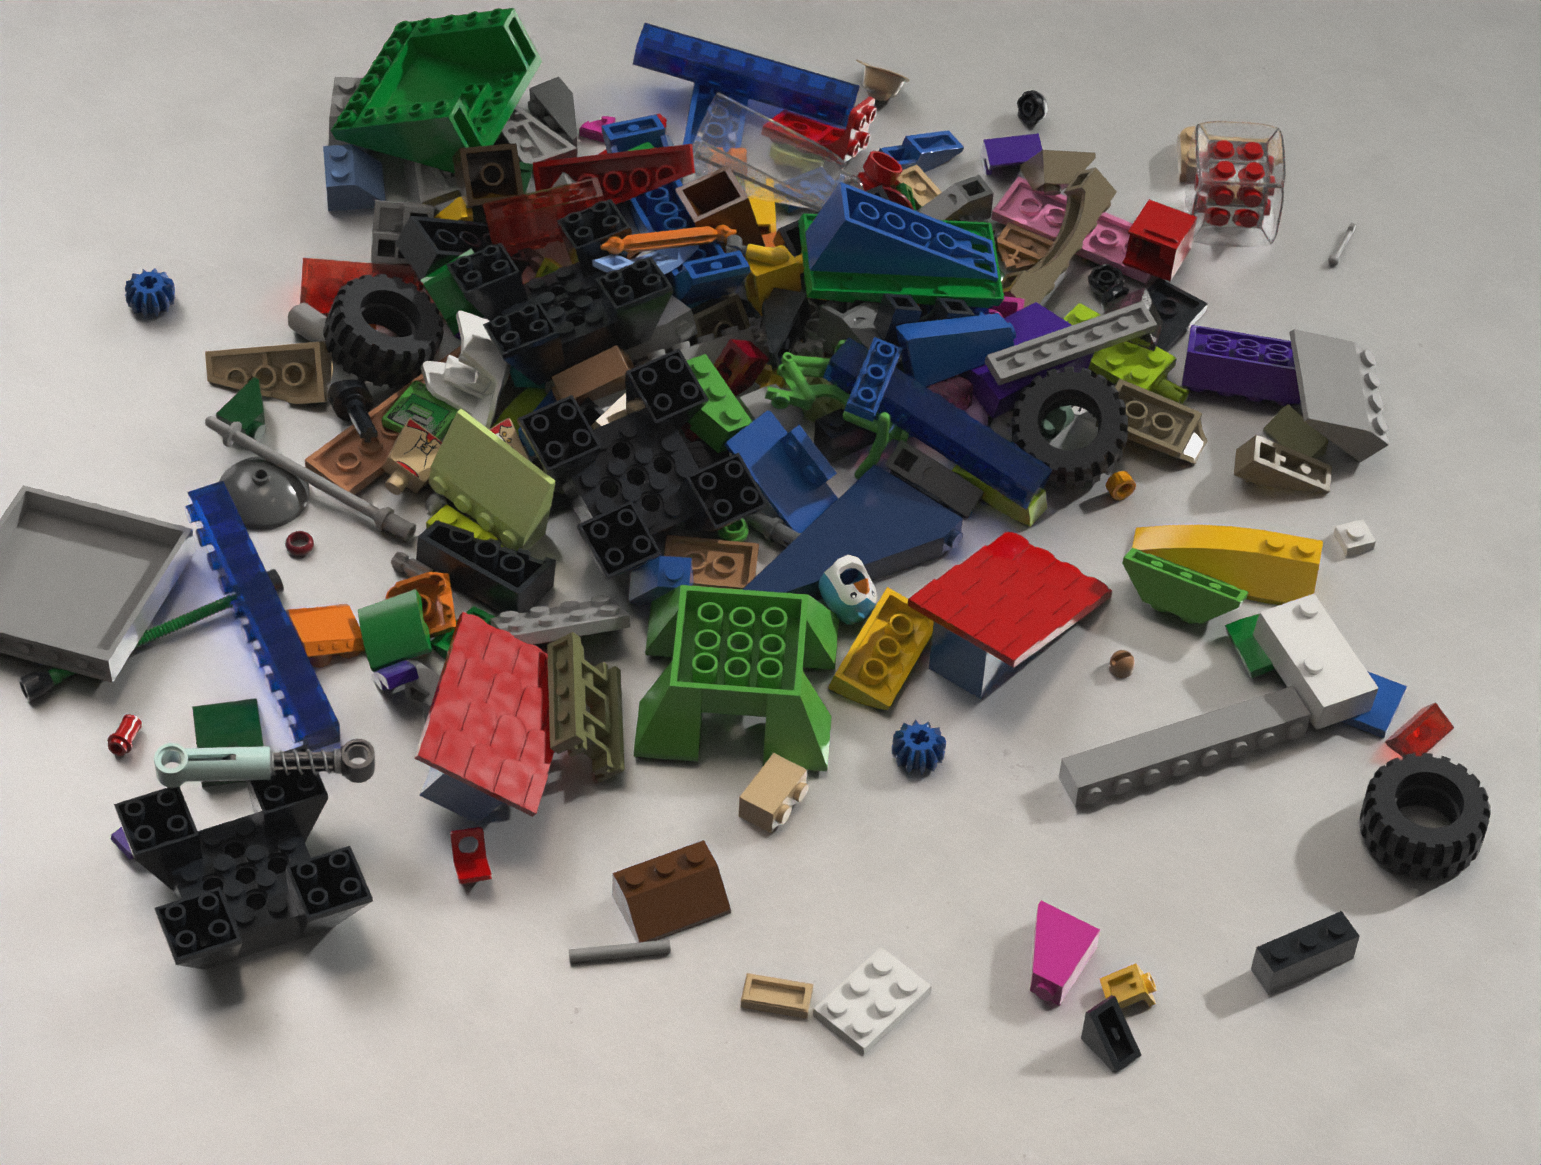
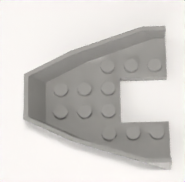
M519 106L515 107L497 138H501L505 144H517L519 162L533 164V162L577 157V148ZM402 159L409 202L436 206L462 196L456 184L455 173Z

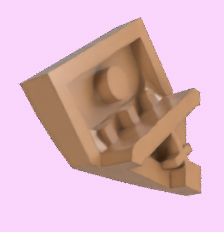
M1008 222L996 239V251L1007 271H1028L1045 256L1054 241Z

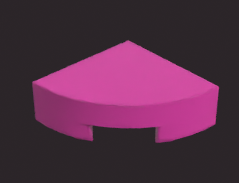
M602 116L601 120L590 123L589 121L585 122L579 128V136L604 142L602 125L615 123V117Z

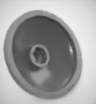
M260 456L250 457L235 463L223 473L217 484V503L224 516L239 526L256 530L277 528L291 522L304 510L309 499V484Z

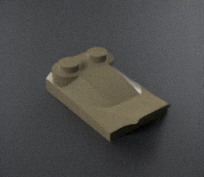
M1119 378L1115 388L1119 392V399L1123 400L1126 406V416H1128L1127 439L1196 464L1208 441L1202 429V413Z

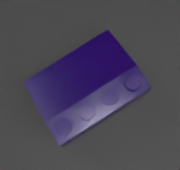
M1037 302L1003 318L1007 323L1010 322L1015 329L1016 339L1013 340L1014 346L1072 326ZM1094 352L999 386L986 364L960 373L958 376L990 417L994 419L1013 409L1015 401L1020 400V392L1023 388H1030L1032 386V379L1038 375L1044 379L1047 377V371L1055 368L1057 373L1064 372V367H1074V372L1081 373L1082 368L1088 369Z
M1191 325L1182 386H1187L1189 390L1195 392H1203L1205 389L1217 391V394L1226 397H1232L1234 394L1242 395L1256 402L1267 399L1276 401L1281 406L1300 405L1301 400L1291 341Z

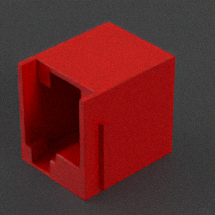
M1149 199L1128 230L1130 236L1126 257L1122 264L1170 282L1191 250L1197 217Z

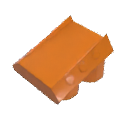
M426 572L396 582L394 587L388 590L385 596L386 599L414 589L417 590L421 596L423 619L429 627L430 638L451 632L456 628L449 573Z
M348 604L286 610L292 637L303 661H307L311 666L321 668L331 663L332 656L340 655L344 658H352L365 651L361 629Z

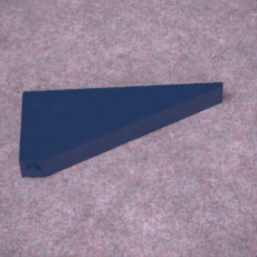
M874 464L742 590L806 594L815 600H820L823 598L818 588L819 580L823 573L839 558L846 555L858 557L862 561L871 581L942 557L950 548H956L963 538V533L961 532L963 518ZM849 568L840 574L842 583L844 585L851 584L857 577L859 570Z

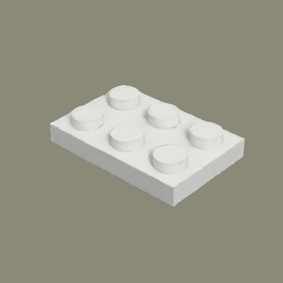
M880 947L813 1008V1016L864 1056L931 994L932 986Z

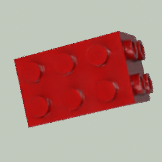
M869 96L851 110L846 129H839L784 109L763 124L761 135L770 138L769 140L775 144L793 146L800 153L818 155L825 162L845 164L868 146L870 133L867 132L877 110L874 107L875 98Z

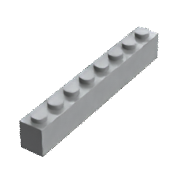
M1291 686L1062 758L1059 779L1075 807L1084 804H1094L1100 799L1115 794L1122 795L1131 789L1143 785L1150 786L1165 778L1182 776L1190 770L1210 767L1219 761L1231 757L1238 758L1256 749H1266L1281 741L1297 739L1306 734L1311 714L1295 688Z

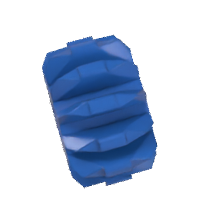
M156 268L151 272H146L142 269L141 274L132 273L131 280L126 281L125 299L128 307L132 308L134 314L142 312L146 318L149 314L154 313L158 317L160 311L168 312L170 305L174 304L175 285L166 272L158 273Z
M915 719L912 726L903 723L900 730L895 731L893 735L892 757L896 758L898 767L907 766L908 774L913 769L919 770L921 775L925 772V768L935 771L937 764L942 763L945 758V737L941 736L940 727L931 728L929 721L921 725Z

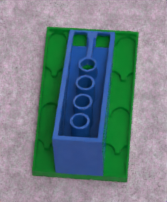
M843 182L838 184L818 214L803 213L798 220L807 298L853 303L855 300L881 303L883 294L888 293L911 295L917 304L934 305L936 298L939 297L963 299L968 306L980 308L1000 306L1004 300L991 223L938 220Z

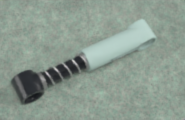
M358 738L348 741L344 746H341V749L334 748L333 752H324L323 749L320 752H311L309 749L306 752H297L294 749L292 753H283L282 750L279 753H273V750L270 751V746L183 748L179 744L168 743L159 747L155 752L154 764L158 781L170 788L179 787L185 782L271 780L272 775L286 773L289 776L291 772H299L301 775L304 772H313L315 775L318 772H327L330 775L333 771L336 775H341L342 773V776H345L351 782L362 783L369 780L374 774L375 752L370 742ZM354 758H363L364 760H366L362 764H354L351 762V760ZM171 762L179 764V766L172 769L164 767Z

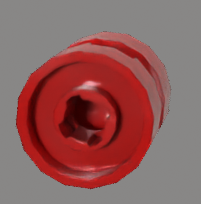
M872 151L863 164L864 172L858 173L852 186L863 191H868L880 185L891 188L890 186L897 182L903 168L891 156L879 151Z

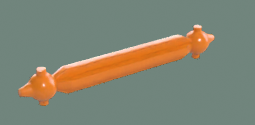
M718 225L715 229L705 226L627 235L623 239L611 237L600 247L602 250L617 255L623 250L634 253L711 244L715 240L726 242L728 236L735 235L737 232L726 225Z

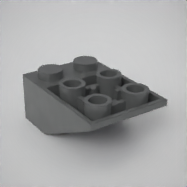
M830 300L822 304L819 313L818 336L834 346H837L840 340H848L850 342L848 353L864 362L874 337L885 341L873 325L880 303L855 300L853 303ZM891 343L899 347V343ZM901 354L896 364V367L903 364Z

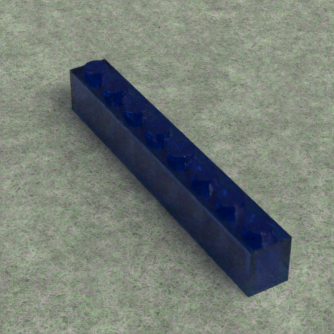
M644 23L632 64L843 127L847 126L849 114L855 106L860 88L859 85L648 23Z
M848 338L829 360L823 378L850 395L869 350L864 345ZM897 368L894 369L877 413H888L892 423L1027 510L1045 487L1053 469L1020 449L1015 443L1009 442L990 427L972 418L964 410L955 407L943 399L941 395L932 392L913 377L906 375Z

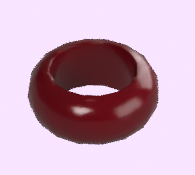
M295 531L286 538L285 547L294 556H305L312 551L314 540L307 532ZM298 540H303L307 542V544L302 547H296L292 545V543Z

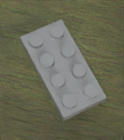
M605 595L592 597L591 601L582 603L578 601H565L561 603V606L553 608L536 606L531 608L529 612L523 613L506 611L501 613L500 617L490 618L491 626L508 631L515 638L527 644L555 641L571 632L578 636L630 628V615L612 597L610 598Z

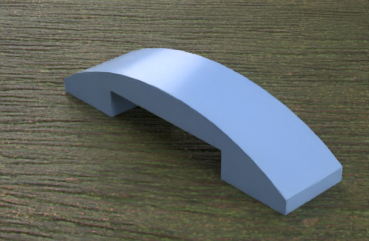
M699 245L660 249L630 260L611 254L593 260V266L608 273L629 266L637 260L652 257L663 274H666L685 262L699 248Z

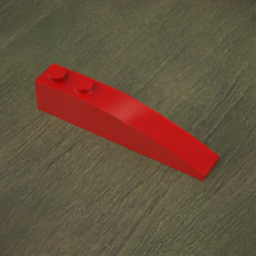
M692 144L533 162L536 197L541 200L544 199L563 172H566L597 202L611 199L615 205L695 174Z

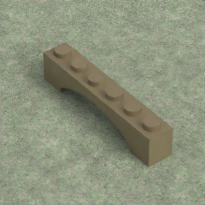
M1096 167L1077 172L1064 191L1067 195L1066 211L1062 226L1054 243L1045 256L1028 271L1022 270L1005 275L1001 281L1004 296L1025 299V308L1035 302L1040 304L1043 298L1054 289V282L1059 275L1067 270L1069 267L1068 262L1083 247L1084 239L1096 228L1097 220L1102 213L1110 208V201L1117 193Z

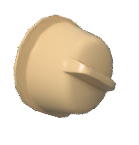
M856 59L857 62L865 65L863 87L867 90L868 95L875 98V100L887 101L889 98L896 97L903 83L910 81L898 73L873 67Z

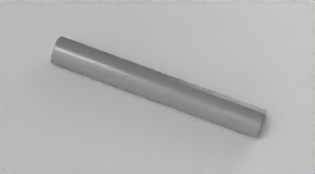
M670 940L569 949V961L574 963L671 953Z

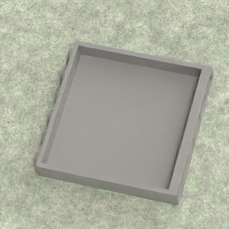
M23 485L0 518V653L113 683L195 553L193 530L182 525L144 517L124 510H117L97 503H90L70 496H63Z

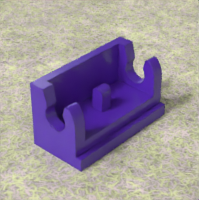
M1039 133L984 139L980 157L986 175H992V169H995V167L1023 164L1043 150Z

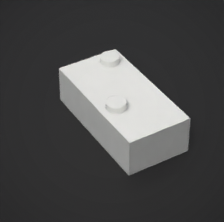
M1315 594L1259 613L1253 636L1271 660L1287 687L1293 686L1310 712L1309 720L1316 730L1371 711L1379 688Z

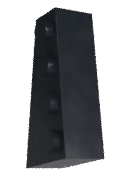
M438 520L418 536L417 561L432 568V572L449 573L452 585L502 613L506 611L527 612L554 586L556 560L545 557L543 561L531 557L530 551L521 548L518 551L502 547L500 541L492 538L489 540L475 538L474 533Z

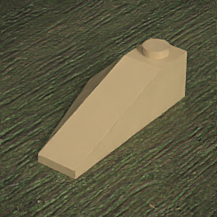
M325 341L205 351L208 382L241 390L255 377L259 379L262 396L284 400L293 404L327 402L333 375L332 352H328Z

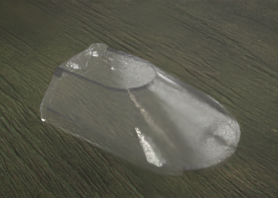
M719 92L713 98L692 143L696 175L705 176L729 165L746 195L750 198L820 211L840 182L864 191L857 175L852 176L845 169L847 163L838 155L815 141Z

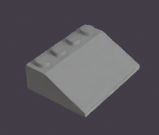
M1296 329L1290 331L1304 422L1359 462L1389 445L1387 436L1388 426L1384 420V404L1380 398V382L1376 376V360L1374 355L1368 349L1364 350L1352 341Z

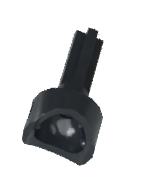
M355 379L332 383L328 391V400L337 417L343 421L353 422L360 438H363L365 443H371L372 438H377L378 432L368 414L373 405V397L364 381Z

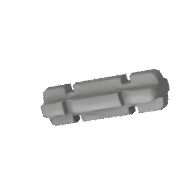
M397 552L391 559L392 567L401 573L406 572L405 575L410 578L433 571L432 568L414 558L409 559V556L403 552Z

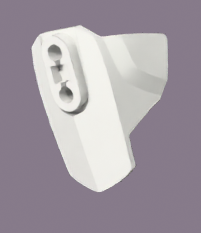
M458 311L456 319L461 336V353L459 358L449 355L446 363L425 361L420 368L426 388L434 397L446 402L457 410L463 409L487 429H490L501 390L509 377L511 365L502 359L486 333L483 324L489 321L464 311Z

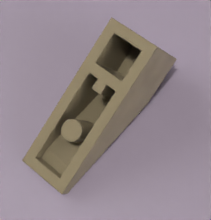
M1255 435L1236 449L1234 475L1259 486L1328 494L1331 487L1332 466Z

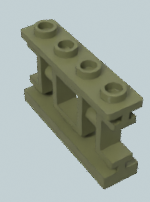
M571 632L547 645L550 749L557 754L567 750L570 757L584 753L592 759V773L595 774V779L602 783L625 770L621 670L616 666L608 669V664L605 662L596 666L587 662L584 659V646L581 645V638L574 632ZM586 705L590 707V713L586 711Z

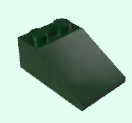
M257 698L192 706L197 748L263 746ZM246 780L203 781L201 783L202 787L246 782Z

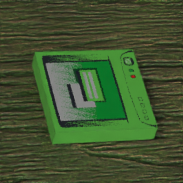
M414 380L383 416L382 425L400 433L408 419L411 418L439 440H442L447 434L458 410L434 397L427 390L425 384Z

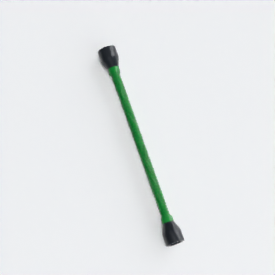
M275 569L259 574L250 584L233 594L231 593L230 596L227 595L219 600H215V602L208 603V605L201 606L197 610L194 609L189 613L187 612L186 615L183 614L175 619H171V621L160 624V626L157 625L153 629L146 630L135 648L141 647L145 643L148 644L156 640V638L159 639L164 635L171 634V632L178 631L182 627L185 628L193 624V622L196 623L208 616L215 615L219 611L222 612V610L240 604L244 600L251 601L256 598H270L284 591L282 580ZM53 668L49 671L32 672L20 677L18 682L23 695L30 702L44 696L53 686L61 683L63 679L74 676V672Z

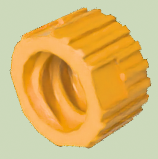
M1126 471L1112 474L1105 485L1113 499L1119 501L1128 498L1136 489L1135 481Z

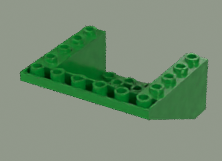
M497 8L486 12L474 11L469 14L456 16L452 14L441 18H425L410 22L402 21L394 27V31L384 43L382 50L372 62L370 69L360 81L358 88L350 97L349 102L338 116L330 131L335 140L455 173L452 156L459 148L494 145L540 67L542 59L514 8Z

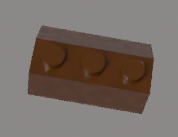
M704 840L612 873V896L637 943L657 941L731 913L718 864Z

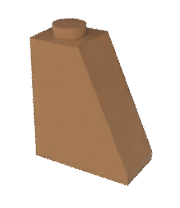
M616 345L552 376L555 384L552 387V392L557 401L573 395L578 406H580L587 397L594 401L625 390V373L635 368L631 357Z

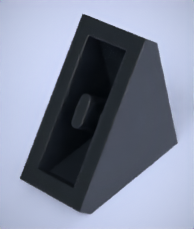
M1109 996L1085 1013L1081 1039L1112 1072H1118L1142 1055L1115 996Z

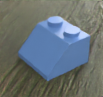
M352 144L323 146L328 211L374 208L375 200L385 201L383 169L380 161Z

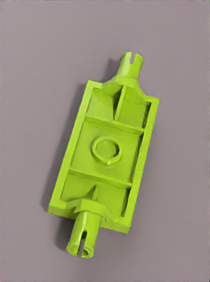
M1078 303L1062 319L1071 325H1075L1101 315ZM1136 337L1094 352L1088 367L1089 370L1098 375L1100 374L1115 385L1120 378L1180 404L1186 401L1189 394L1188 390L1168 380L1167 375L1176 366L1177 358L1141 337Z

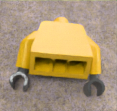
M738 235L727 237L726 253L740 250L743 255H746L744 258L750 266V273L744 279L745 287L738 286L733 292L739 293L744 309H747L752 304L759 314L763 316V301L769 298L774 287L801 291L800 274L804 273L802 254L794 257L785 246L781 245L777 247H763L754 244L743 246L742 238Z

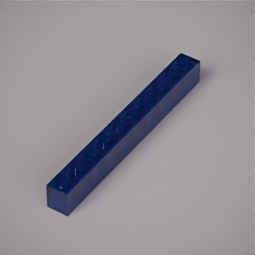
M220 481L187 492L188 505L184 506L187 519L190 524L195 523L197 527L195 532L199 545L201 547L206 546L209 552L207 553V560L211 570H217L219 573L218 582L223 595L228 594L231 599L229 605L235 619L240 618L243 624L241 631L247 644L252 643L254 661L259 669L263 667L266 673L264 680L269 693L275 692L278 698L276 706L281 718L287 717L290 724L288 725V731L294 744L299 743L300 746L307 745L310 751L340 742V723L224 482Z

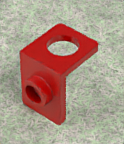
M474 827L451 831L453 863L459 884L492 879V873L486 857L483 828ZM465 837H473L478 841L477 848L470 853L462 852L459 849V843Z

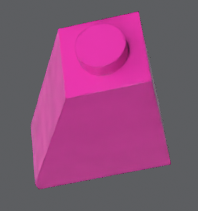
M1041 900L1037 907L1030 991L1035 993L1040 999L1051 1001L1060 1006L1096 951L1100 929Z

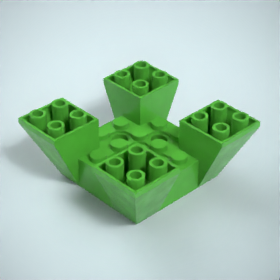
M680 585L652 601L645 655L673 657V660L639 701L633 757L698 762L704 712L766 717L763 766L771 755L775 753L806 770L827 771L832 716L804 674L803 667L835 670L839 624L837 615L806 594Z

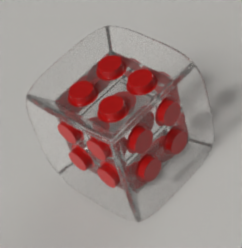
M1211 121L1197 124L1189 149L1186 175L1187 185L1185 190V213L1197 217L1193 241L1207 245L1234 247L1271 245L1278 233L1284 204L1286 162L1284 139L1281 130L1272 125L1251 122Z

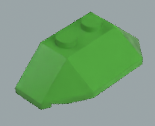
M1132 548L1122 561L1142 602L1150 604L1157 611H1168L1179 615L1183 621L1188 623L1202 624L1237 609L1248 596L1247 591L1238 589L1231 584L1158 556L1146 554L1135 548Z

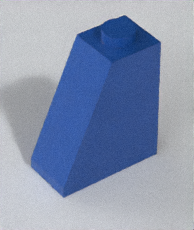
M658 556L631 571L628 602L631 604L651 605L652 601L680 585L693 586L692 558Z

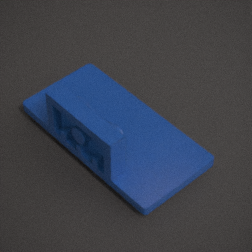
M767 410L725 443V447L732 455L739 452L763 496L787 527L798 533L804 532L838 499L826 483L837 472L800 425L787 433L770 410Z

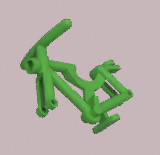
M840 340L838 342L832 359L796 356L786 352L782 356L781 361L783 364L778 366L777 374L783 377L791 391L768 386L765 399L771 400L772 406L777 409H785L789 405L809 410L813 406L815 399L819 397L834 398L846 407L850 397L848 391L856 382L863 362L858 358L845 360L850 349V342L848 340ZM805 377L838 380L834 385H809ZM912 384L909 385L891 416L883 404L880 403L875 415L878 420L874 419L873 422L849 412H843V418L847 422L876 433V438L869 455L854 473L857 480L874 464L876 465L879 462L885 447L892 439L898 440V442L900 440L907 442L910 426L904 425L902 422L914 406L920 389L916 390Z

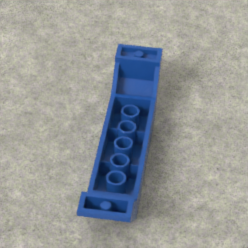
M656 114L602 125V134L607 153L628 151L646 142L651 143L654 148L668 146L665 128ZM680 180L625 201L639 234L696 228L676 194L675 189L683 186ZM713 241L711 244L699 245V248L685 262L664 275L673 287L672 295L683 304L689 305L693 302L710 298L716 299L724 295L733 294L750 273V266L740 250L724 253L719 243L717 244Z

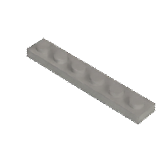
M1141 301L986 356L985 364L999 386L1155 331L1157 323L1144 302Z

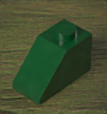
M253 377L216 413V418L229 426L233 422H240L242 424L241 432L256 441L263 437L266 426L259 379Z

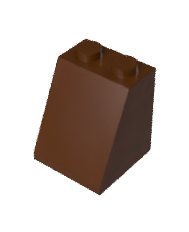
M729 165L675 189L676 194L696 227L709 226L715 229L718 225H726L736 230L737 233L735 235L742 238L743 246L754 244L765 247L749 198ZM715 240L717 244L719 243L726 250L727 241L718 242Z

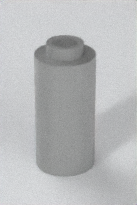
M301 303L289 311L288 326L310 342L325 341L323 329L327 317L307 303Z

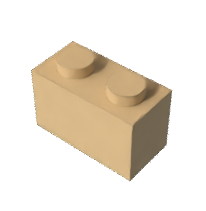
M773 753L739 797L738 816L773 833L779 824L783 825L788 820L792 806L796 801L801 802L804 799L809 787L806 784L807 770Z

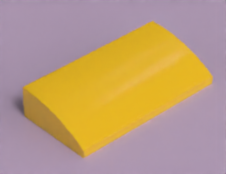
M887 587L833 676L828 689L858 703L888 710L932 636L934 621L907 606L908 598Z

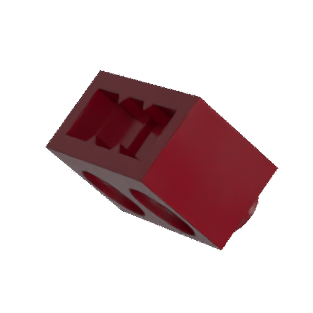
M730 339L713 365L736 397L754 384L770 359L751 341Z

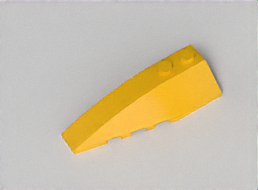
M1162 525L1136 527L1132 548L1169 560L1231 584L1238 589L1248 592L1246 598L1248 600L1282 605L1314 594L1323 541L1234 526Z

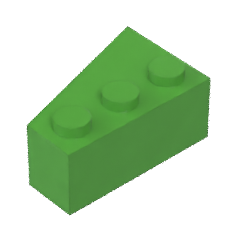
M704 354L686 360L709 399L708 403L688 423L691 425L690 430L717 453L728 450L725 447V443L752 423V420L710 359Z

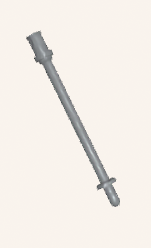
M213 416L206 418L205 425L224 436L223 445L226 447L232 446L234 443L239 444L374 520L376 528L380 531L387 530L405 542H408L414 535L416 524L410 523L394 514V510L390 507L379 509L241 432L242 424L240 422H233L229 426Z

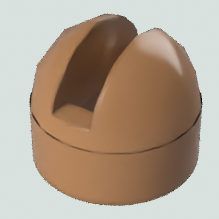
M1118 650L1113 653L1109 662L1111 674L1118 678H1126L1132 675L1135 660L1131 653L1126 650Z

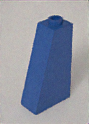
M999 313L896 326L899 347L903 348L901 358L904 374L916 390L985 364L987 355L1014 346L1013 340L1016 339L1013 325L1010 322L1007 323Z

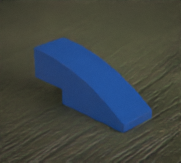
M947 130L905 136L902 145L880 148L879 152L894 158L902 166L903 170L917 164L925 173L963 152L964 146Z

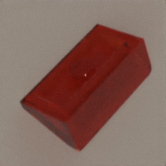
M1435 702L1418 711L1391 735L1385 743L1402 757L1415 753V756H1422V753H1427L1453 730L1454 726Z

